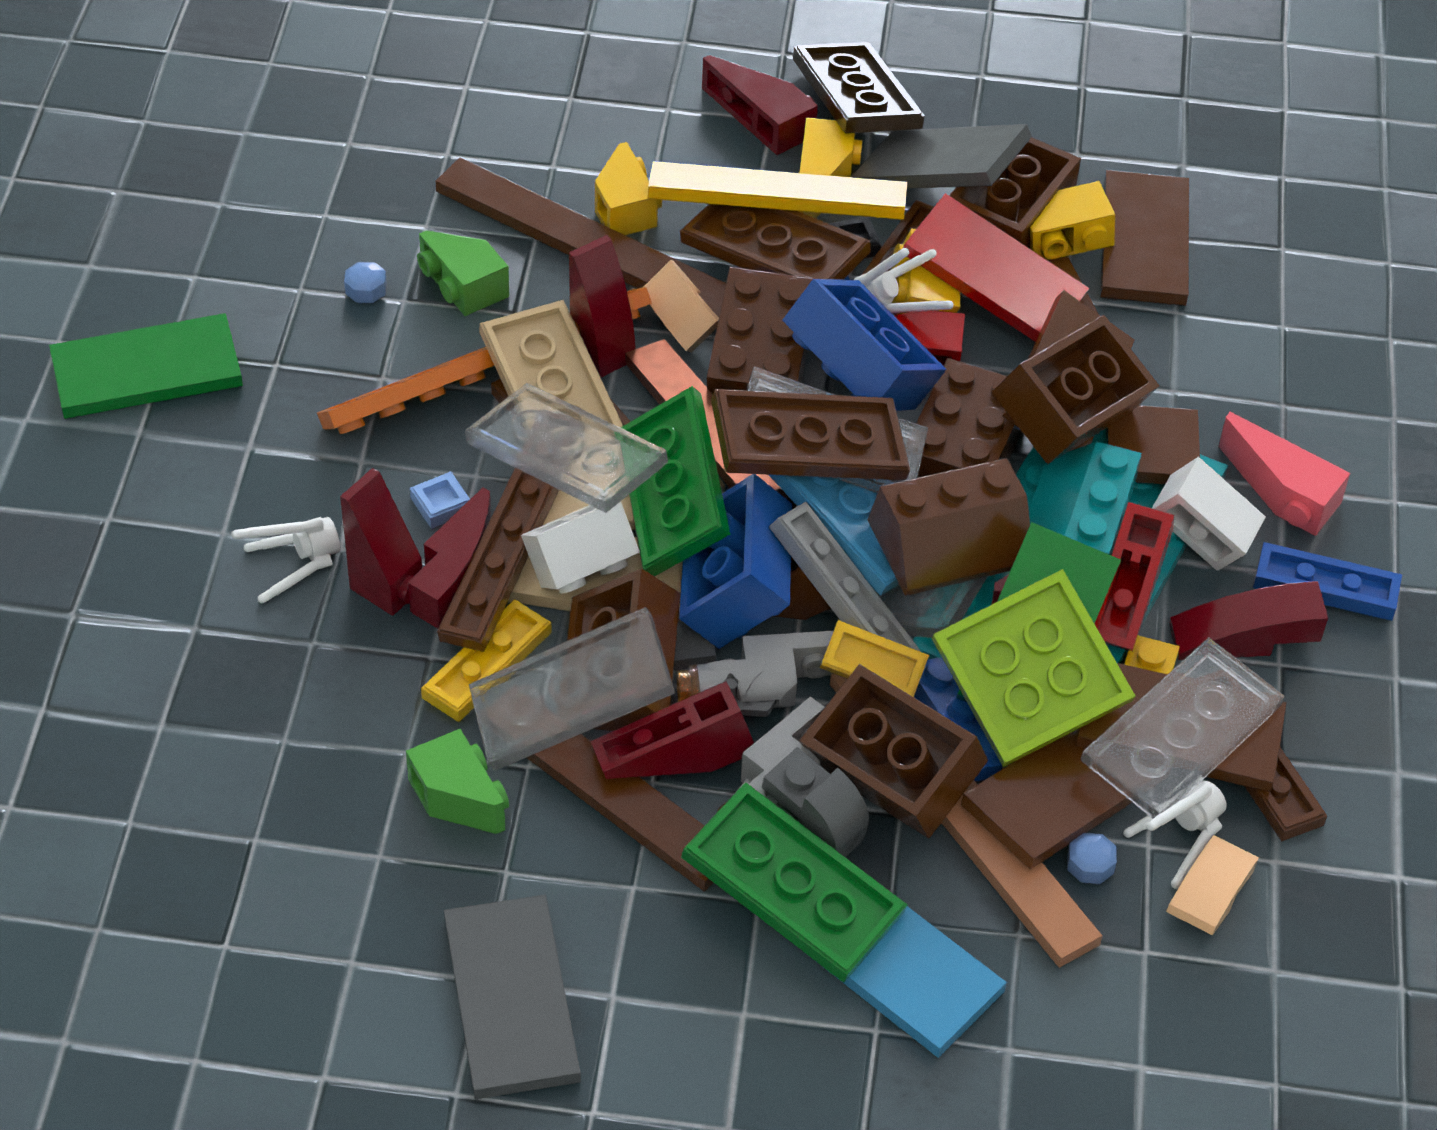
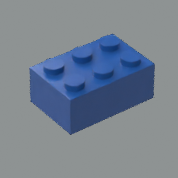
M813 279L782 319L793 331L792 337L795 342L804 349L812 351L823 362L821 367L824 372L831 378L841 381L852 392L850 396L893 398L896 411L915 410L947 370L859 280Z
M751 474L722 493L730 535L685 559L682 563L679 619L718 649L734 639L746 635L750 629L771 616L780 614L790 605L791 555L769 526L777 518L791 511L792 503L756 474Z

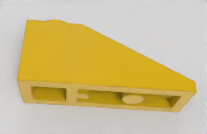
M806 118L799 173L851 177L852 164L860 165L863 140L855 139V133H844L836 120ZM798 211L813 218H817L820 213Z

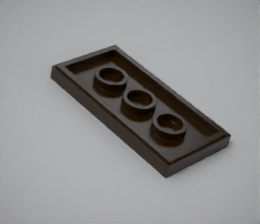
M869 42L794 46L793 61L844 133L923 129L924 114Z

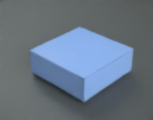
M451 471L410 487V498L431 529L445 524L470 500Z

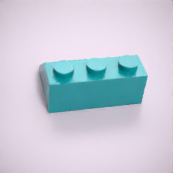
M1096 441L1069 451L1048 465L1045 462L1029 508L1030 524L1033 522L1112 555L1127 504L1130 502L1134 491L1142 453Z

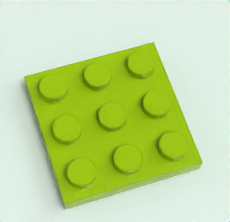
M1063 569L933 634L932 637L935 646L1003 767L1132 702L1135 698L1133 690Z

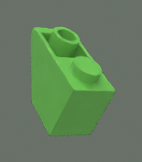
M427 230L419 233L420 253L417 254V261L421 271L426 277L431 276L435 280L445 300L448 303H454L464 316L510 297L509 266L486 240Z
M461 729L406 750L408 780L430 817L494 834L505 831L504 809L509 808L506 791L499 780L491 781L486 772L488 769L481 748L478 744L470 745Z

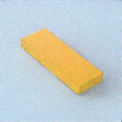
M514 599L503 610L485 651L481 652L465 647L462 648L421 687L422 699L457 722H460L552 633L551 622Z

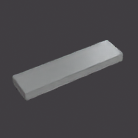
M807 502L777 518L769 526L840 621L920 651Z

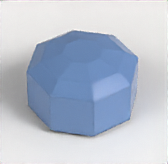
M357 262L345 270V294L356 303H374L385 296L387 284L386 271L375 262Z
M1082 833L1070 842L1067 853V870L1081 883L1101 884L1114 874L1117 863L1116 846L1103 834Z

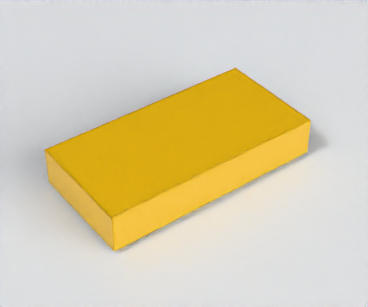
M838 620L820 668L848 679L856 667L861 664L914 697L929 655Z

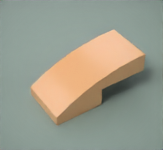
M670 260L643 286L647 287L652 304L650 306L685 351L693 352L717 328L719 317L699 296V289L673 260Z
M1213 835L1185 876L1169 903L1166 912L1213 935L1230 912L1237 894L1253 874L1259 857Z

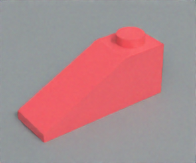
M1229 412L1225 418L1218 446L1276 516L1316 536L1342 503L1350 473Z

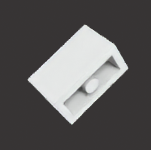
M1199 457L1170 475L1152 509L1174 515L1173 532L1217 571L1247 553L1266 517Z
M602 499L521 535L541 588L558 589L561 594L584 586L586 584L584 577L600 571L601 575H607L625 568L628 565L626 559L640 553L622 503L616 499Z

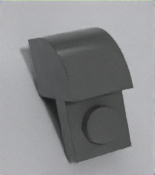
M796 747L764 776L762 788L799 818L798 822L844 857L864 840L869 824L866 804L856 786L839 768L829 774L807 754Z

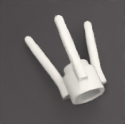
M902 248L866 274L854 279L859 280L891 313L949 310L954 305L952 301L891 303L899 291L896 278L934 258L937 255L934 249L889 270L908 256L909 250Z
M318 517L304 522L238 529L231 533L234 539L275 536L246 543L243 547L246 552L265 550L294 543L301 559L309 557L312 560L258 596V602L265 603L281 594L316 570L331 566L332 560L330 555L340 552L339 536L333 521L329 517Z
M1205 780L1198 781L1184 794H1179L1169 804L1126 828L1123 831V835L1126 838H1130L1146 829L1154 831L1174 818L1183 828L1189 831L1201 830L1199 837L1171 881L1172 888L1178 889L1211 837L1222 829V824L1218 817L1226 810L1227 803L1220 789L1211 782Z

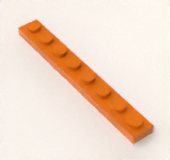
M647 287L627 291L633 319L641 316L639 308L652 304ZM574 321L580 334V326ZM483 347L317 412L323 429L338 428L339 433L344 434L365 426L363 417L378 412L380 418H384L405 410L404 401L419 396L421 402L439 397L446 393L444 385L459 380L460 386H465L486 378L483 370L495 365L487 348Z

